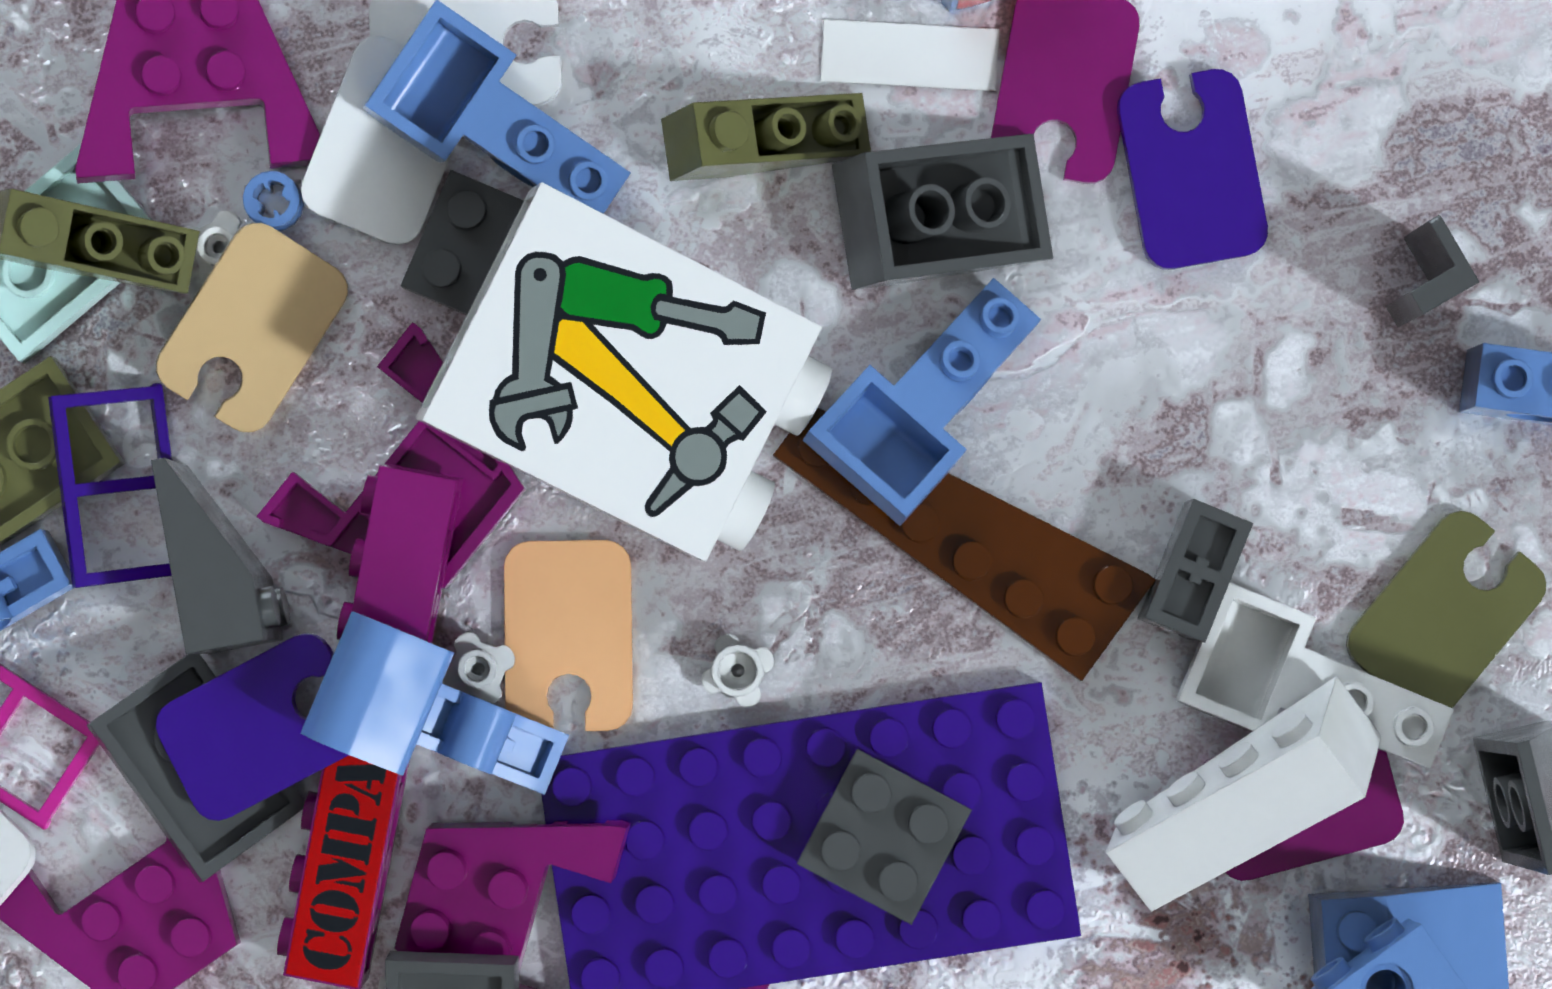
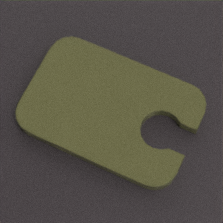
M1457 511L1447 514L1438 522L1351 627L1346 640L1348 654L1368 674L1453 708L1541 602L1546 593L1544 573L1523 553L1517 552L1505 566L1504 577L1496 587L1489 590H1480L1472 586L1464 574V561L1468 553L1473 549L1484 546L1495 530L1471 512Z

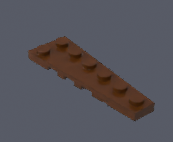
M817 408L805 429L798 436L789 432L773 454V457L1079 681H1083L1156 580L1148 573L949 473L904 523L899 526L803 442L807 432L826 411Z

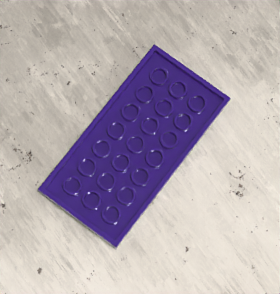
M1042 682L561 755L545 795L541 794L546 824H553L555 821H568V824L605 823L607 820H623L631 823L618 871L612 883L552 865L570 989H741L1081 936ZM856 749L867 753L972 810L912 925L797 864L805 845Z

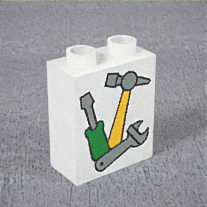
M541 182L529 190L415 419L686 555L706 562L717 540L741 551L755 534L771 501L775 482L751 470L774 425L796 436L805 429L824 396L831 378L832 367L809 356L822 326Z

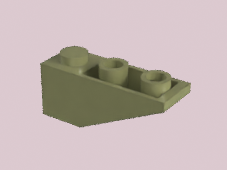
M863 93L693 102L661 119L670 181L725 178L843 161L864 152H871Z
M16 189L0 191L1 260L188 294L200 231Z

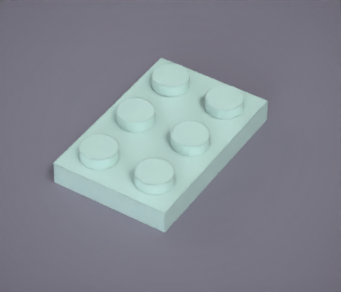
M81 144L25 190V192L153 220L119 180L77 184L75 168ZM0 259V339L19 362L26 363L121 282L48 270Z

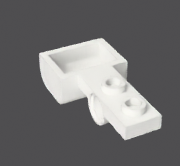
M1229 583L1206 642L1199 641L1176 697L1177 702L1253 732L1277 716L1280 709L1286 710L1337 676L1380 733L1381 740L1378 749L1424 768L1431 769L1453 714V708L1305 648L1316 617Z

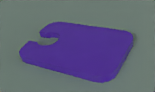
M1211 69L1194 72L1189 75L1192 94L1199 100L1202 107V117L1199 124L1187 132L1176 131L1170 128L1163 120L1161 104L1164 99L1161 78L1142 81L1129 86L1121 94L1117 103V115L1142 248L1146 259L1153 266L1162 270H1174L1246 257L1257 252L1265 244L1268 237V224L1243 91L1238 79L1232 73L1223 69Z
M308 633L294 636L170 701L161 708L156 720L158 737L193 806L200 815L209 820L216 821L230 818L349 756L300 734L307 718L297 708L295 702L296 690L300 683L308 677L325 676L334 655L325 639L316 634Z

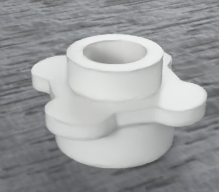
M220 211L216 214L213 222L201 228L189 227V229L200 231L195 259L199 265L197 275L203 282L222 255V253L217 254L214 252L213 247L215 243H224L226 249L240 228V218L231 211Z
M467 632L461 634L455 640L454 646L457 653L442 683L495 704L502 697L500 684L504 679L505 671L511 669L515 664L514 653L506 645L493 647L481 642L475 633ZM475 663L483 664L484 672L481 675L473 673L472 667Z
M733 634L722 635L714 644L717 654L711 668L705 670L702 674V685L710 694L723 692L735 697L740 706L751 707L761 699L759 686L764 674L773 668L774 657L771 651L765 647L753 649L740 644L739 639ZM736 664H740L744 668V673L740 677L734 676L731 671L732 667Z

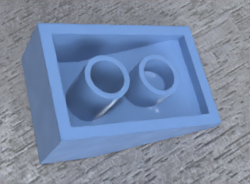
M1500 882L1308 894L1314 974L1336 958L1344 957L1346 962H1349L1367 949L1368 946L1364 939L1383 923L1397 918L1401 924L1409 918L1422 924L1468 989H1509L1502 886ZM1381 970L1374 973L1369 978L1366 989H1395V978L1390 970Z

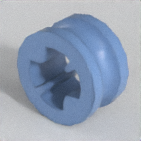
M276 171L262 172L253 177L244 190V209L249 218L255 223H263L278 231H283L295 225L302 215L304 202L302 201L300 189L284 173ZM273 185L284 186L282 196L289 202L287 210L282 215L277 210H274V218L264 217L265 206L258 201L260 193L265 188L270 193H273Z

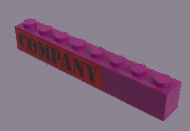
M393 464L380 465L378 476H367L361 500V513L370 514L366 539L356 538L349 563V576L358 578L354 602L343 603L337 627V640H340L350 614L354 611L429 643L433 642L464 478ZM349 755L322 769L318 792H308L301 817V829L310 831L306 855H296L289 881V892L298 893L294 918H284L277 944V955L287 956L283 976L349 989H361L368 980L409 763L402 776Z

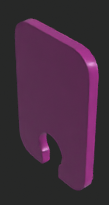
M1017 0L1014 7L991 138L1033 134L1041 125L1047 122L1062 123L1072 131L1075 137V150L1066 161L1063 180L1081 184H1095L1104 180L1111 173L1116 160L1121 132L1117 115V103L1121 94L1129 87L1140 27L1136 8L1127 0Z
M1380 749L1377 751L1365 798L1230 869L1225 874L1240 881L1253 880L1379 846L1394 840L1402 830L1404 817L1387 752Z

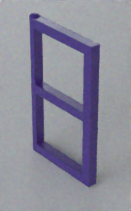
M154 383L149 387L48 397L72 587L80 588L172 576L169 563L87 573L77 497L156 489L154 475L75 484L66 408L150 400L157 458L172 460L163 385Z

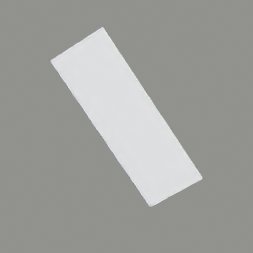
M824 19L820 82L996 91L999 29Z

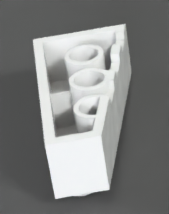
M1336 676L1193 772L1179 778L1169 788L1148 802L1140 800L1123 810L1114 821L1116 827L1105 853L1152 912L1365 798L1381 735Z

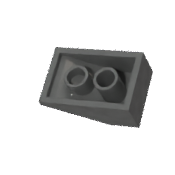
M1034 133L864 152L832 164L851 290L916 282L1053 259Z
M167 458L151 460L185 653L212 654L283 640L281 626L290 625L289 606L283 587L274 589L271 575L188 465Z
M1542 721L1474 737L1473 743L1502 862L1551 875L1552 721Z

